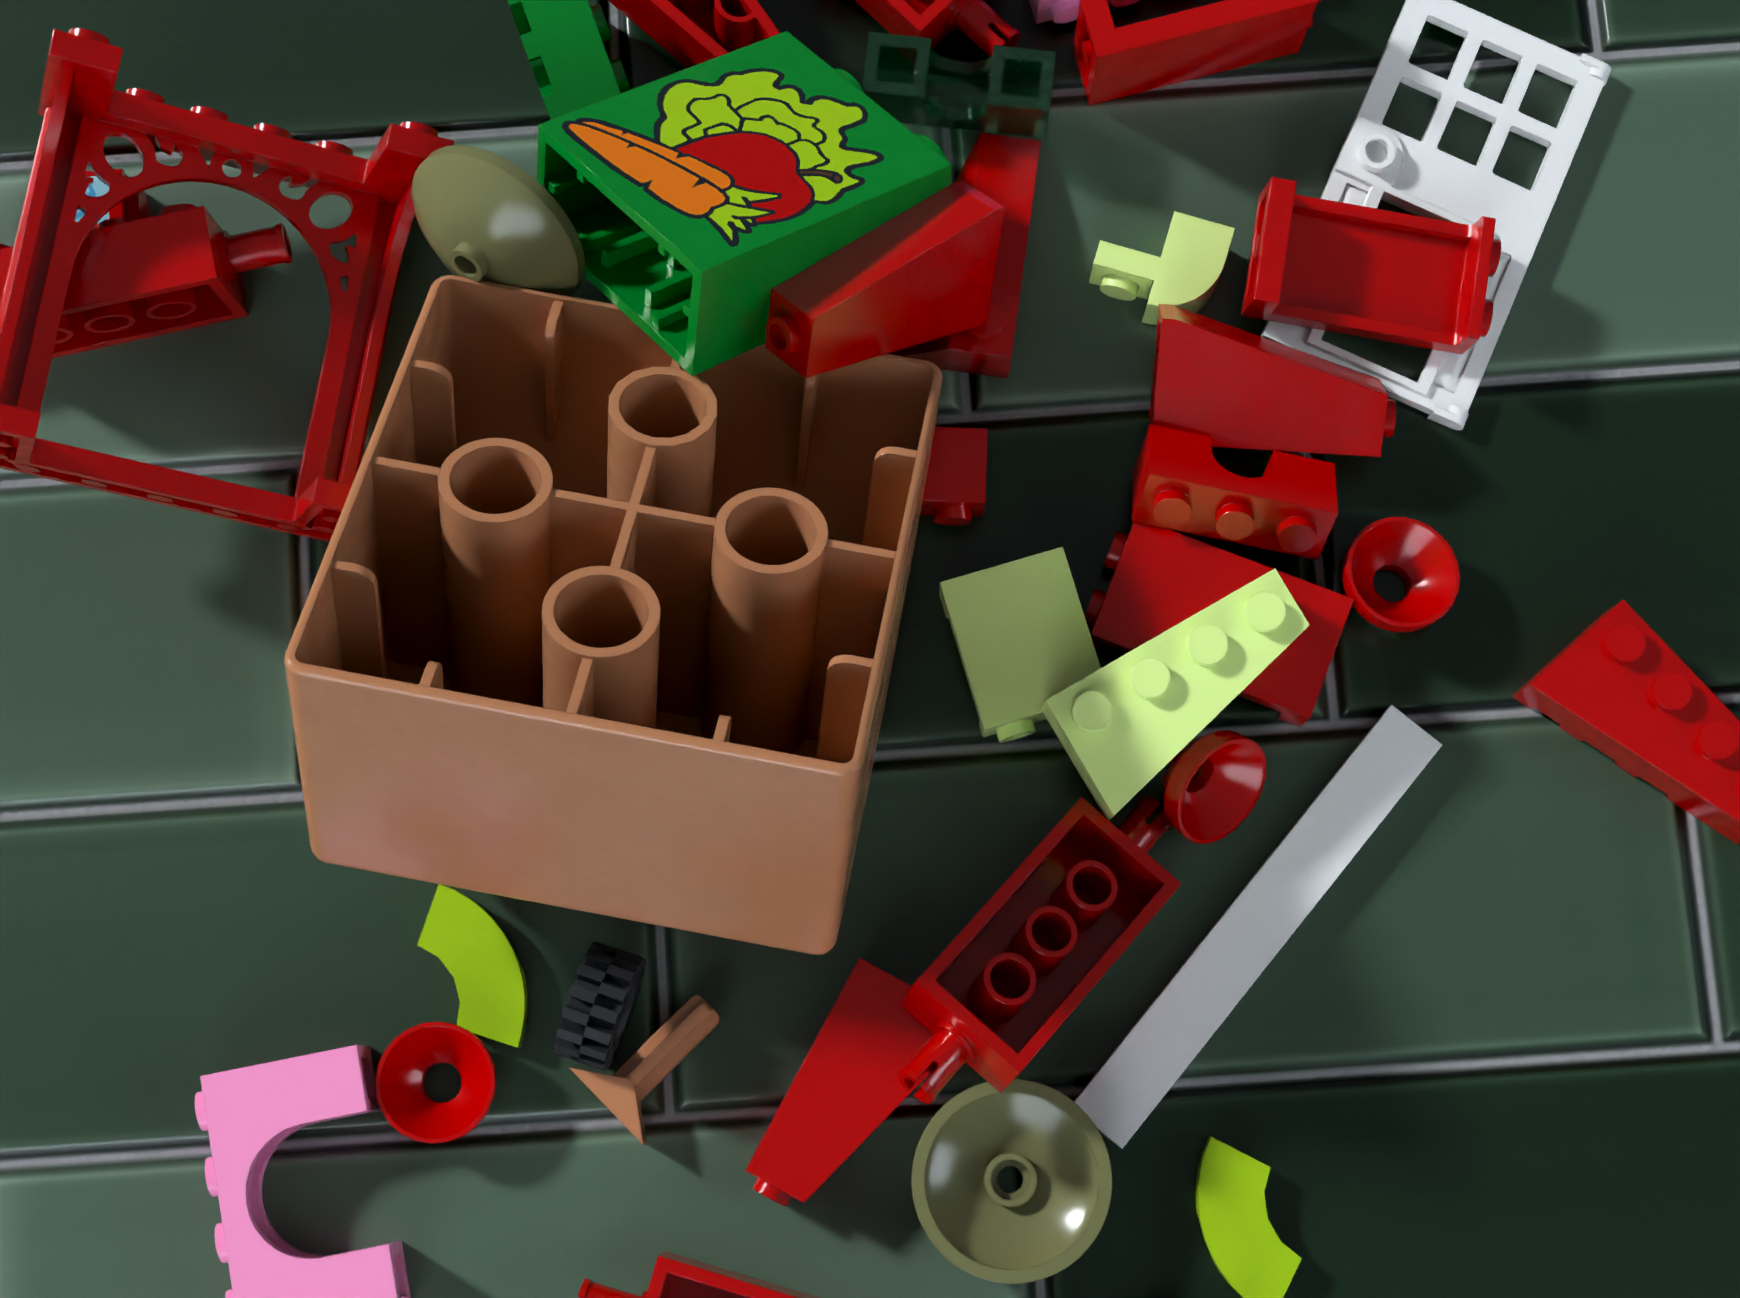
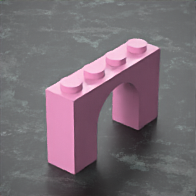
M352 1045L200 1076L202 1091L195 1094V1112L199 1127L202 1131L208 1130L212 1157H207L205 1160V1179L210 1195L212 1197L218 1196L222 1223H217L215 1226V1245L220 1261L229 1265L232 1289L226 1291L225 1298H411L402 1241L331 1255L304 1252L287 1243L275 1231L267 1218L262 1199L263 1176L269 1159L276 1148L292 1133L315 1123L380 1111L376 1097L375 1074L370 1046Z

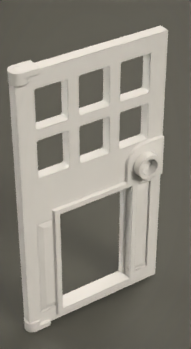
M1405 0L1320 199L1376 209L1380 200H1383L1417 216L1466 225L1475 224L1482 216L1495 218L1494 239L1501 240V256L1494 276L1488 277L1485 299L1493 301V316L1489 331L1485 337H1480L1462 355L1431 349L1418 382L1321 340L1325 330L1267 321L1261 337L1380 379L1389 397L1429 414L1427 418L1450 429L1463 430L1469 415L1468 410L1602 87L1606 85L1612 68L1607 63L1583 53L1581 56H1577L1454 0ZM1425 21L1464 39L1447 80L1409 63L1410 56ZM1480 45L1518 62L1517 69L1502 104L1464 87L1465 80ZM1535 70L1569 84L1573 88L1556 128L1519 112L1520 104ZM1399 82L1438 100L1421 141L1391 129L1382 123ZM1454 107L1492 123V128L1476 166L1438 149V144ZM1509 131L1547 148L1531 190L1493 174L1494 166Z

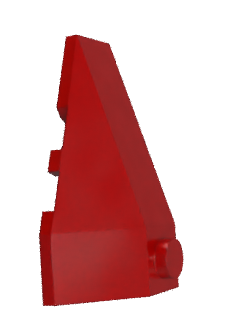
M980 133L955 181H964L1006 208L986 324L888 354L926 360L934 363L941 370L1000 378L1009 377L1041 145L1040 140Z

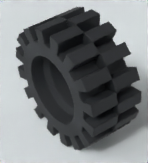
M597 941L592 943L591 948L585 954L583 964L580 965L577 971L576 981L571 986L568 994L570 997L561 1015L563 1019L558 1026L557 1039L554 1043V1053L556 1055L607 1071L614 1055L616 1056L621 1038L624 1037L627 1030L628 1020L635 1008L634 1003L639 995L640 983L645 973V958Z

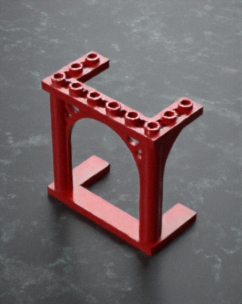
M72 28L69 32L54 29L38 115L44 117L0 304V468L330 542L362 461L405 245L415 215L412 198L413 176L427 156L439 148L454 145L455 141L438 137V131L426 124L402 122L399 126L390 123L368 160L353 156L354 152L351 148L337 142L319 141L316 145L292 139V134L289 131L275 125L256 124L252 128L228 121L229 117L225 113L210 107L193 106L190 110L165 104V99L154 92L139 88H130L124 93L114 90L123 48L110 45V40L107 37L92 30ZM114 136L125 138L137 148L143 163V169L137 176H122L108 164L103 150L104 142L108 138ZM154 146L159 147L161 151L168 155H172L173 151L180 153L181 162L176 166L159 163L156 160ZM226 165L240 169V174L237 177H228L224 174L222 166ZM87 166L92 168L94 174L101 182L109 186V191L105 195L99 197L86 195V190L94 181V178L85 177ZM253 173L259 174L257 177H253ZM285 181L289 182L288 186L290 188L304 186L309 189L301 199L295 200L284 196L280 192L279 184ZM177 182H203L227 186L245 192L274 208L299 231L315 255L323 273L328 292L329 329L294 497L36 438L41 416L40 409L76 256L92 228L104 215L127 198L153 187ZM337 195L349 202L351 208L350 216L340 226L323 229L316 227L310 220L309 212L311 206L322 197ZM80 209L85 215L76 222V213ZM355 236L354 247L349 245L345 247L347 263L341 262L332 256L330 244H339ZM344 278L347 279L345 291L343 290L340 279Z

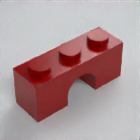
M1150 424L1133 469V522L1318 560L1338 515L1335 463L1273 450L1262 477H1242L1229 472L1216 461L1212 453V437Z

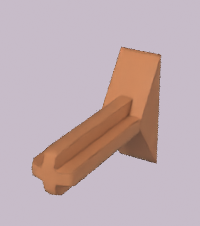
M697 994L693 995L612 1075L577 1068L570 1069L643 1145H647L641 1101L719 1024L721 1018L717 1011L703 997Z

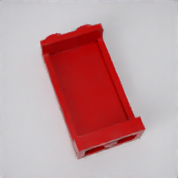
M1080 0L1072 51L1088 106L1298 53L1308 28L1312 27L1313 14L1317 3L1321 2V0H1224L1118 28L1114 26L1107 0Z
M1271 177L1260 193L1241 316L1461 355L1474 345L1480 337L1487 335L1493 316V301L1485 299L1488 277L1494 276L1501 256V240L1494 239L1495 218L1482 216L1475 224L1466 225L1295 194L1297 181Z
M1134 522L1129 535L1120 531L1116 532L1104 563L1105 567L1115 570L1108 591L1105 593L1094 589L1084 615L1088 627L1093 628L1091 638L1094 648L1099 649L1100 645L1103 644L1128 653L1268 573L1273 568L1167 528ZM1277 570L1308 621L1309 626L1237 696L1279 711L1277 719L1301 727L1312 715L1354 599Z

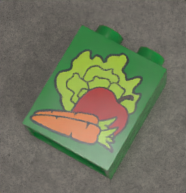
M787 31L538 124L536 181L554 197L574 225L585 255L584 277L691 376L765 344L772 288L952 184V164L947 161L940 147L932 139L925 135L911 132L865 95L860 84L850 73L843 69H833Z

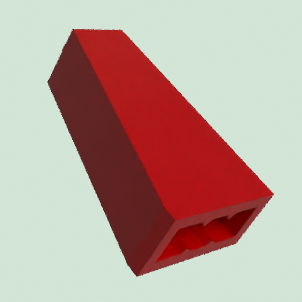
M964 181L952 183L771 289L765 349L805 378H809L986 324L1006 208Z
M1159 304L1148 428L1152 424L1212 437V447L1381 457L1383 437H1392L1394 434L1396 401L1388 399V394L1380 379L1170 304Z
M861 958L857 960L745 1170L757 1177L752 1189L785 1207L788 1206L792 1197L804 1203L929 1075L928 1072H925L909 1091L903 1087L898 1079V1073L901 1069L905 1068L934 1036L928 1028L900 1004L911 989V985Z

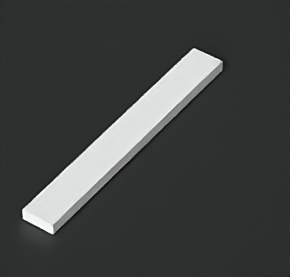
M1390 705L1074 1100L1090 1117L1097 1129L1120 1149H1123L1442 746L1440 742L1393 705Z

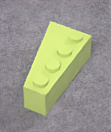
M1276 568L1046 699L1041 710L1104 817L1110 820L1278 657L1309 626V623Z

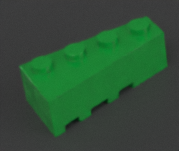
M507 0L550 120L631 90L620 58L609 61L603 42L612 40L600 4L590 7L588 0Z

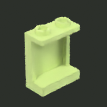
M1063 547L940 582L939 597L945 617L949 618L979 716V727L982 737L997 734L999 742L1003 743L1035 733L1034 723L1047 719L1041 710L1046 699L1101 668Z

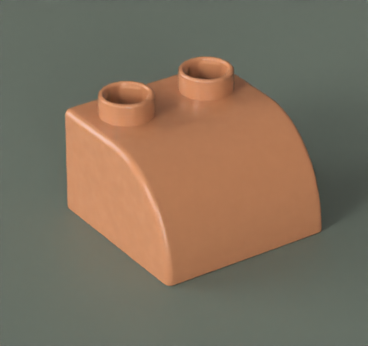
M455 275L441 276L436 279L430 287L285 653L284 665L309 840L312 852L317 859L329 864L812 955H823L829 952L838 939L895 656L943 381L942 372L939 367L926 360L885 354L805 378L765 349V344L691 376L615 304L483 280L475 282Z

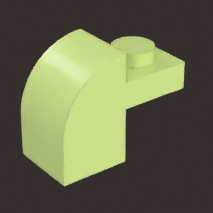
M1174 211L1161 257L1100 240L1089 283L1100 286L1102 293L1115 299L1132 301L1135 300L1136 296L1147 299L1148 302L1142 323L1157 325L1159 304H1170L1197 313L1208 302L1216 288L1235 228Z

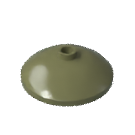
M465 145L439 148L427 156L419 165L412 181V198L416 218L421 231L434 252L455 276H461L475 282L483 280L566 296H572L580 287L585 272V255L579 235L560 204L532 176L494 153Z
M1014 1079L1002 1093H999L988 1082L975 1085L954 1096L936 1112L927 1124L916 1147L911 1172V1187L919 1221L930 1241L945 1258L958 1268L978 1278L991 1282L1019 1284L1041 1280L1057 1274L1079 1259L1090 1247L1099 1234L1108 1213L1112 1193V1171L1107 1148L1101 1134L1090 1117L1078 1104L1061 1092L1044 1084ZM1006 1166L1016 1167L1022 1175L1020 1187L1012 1192L1003 1191L997 1183L999 1171Z

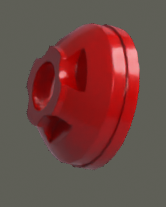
M1387 517L1365 527L1351 542L1343 560L1342 580L1347 597L1354 599L1353 607L1369 623L1388 631L1413 632L1425 628L1440 619L1453 605L1459 591L1460 572L1458 561L1452 548L1444 537L1431 526L1411 518ZM1390 570L1401 577L1406 587L1403 600L1397 602L1387 601L1376 592L1373 578L1377 571Z
M1230 730L1212 732L1193 742L1190 741L1171 760L1170 768L1163 777L1164 810L1170 825L1182 836L1198 844L1215 842L1234 831L1249 815L1262 792L1267 766L1265 754L1261 747L1247 736ZM1201 766V768H1200L1198 774H1197L1196 777L1191 781L1192 777L1194 776V774L1196 773V771H1197V770L1199 769V767Z
M439 1021L419 1024L397 1036L385 1049L378 1064L375 1078L376 1097L381 1112L389 1124L408 1138L431 1144L450 1142L465 1136L476 1128L488 1114L494 1101L497 1087L496 1068L491 1054L483 1042L471 1031L461 1026ZM439 1063L453 1065L461 1076V1089L455 1098L444 1103L434 1101L429 1097L425 1089V1076L427 1072Z

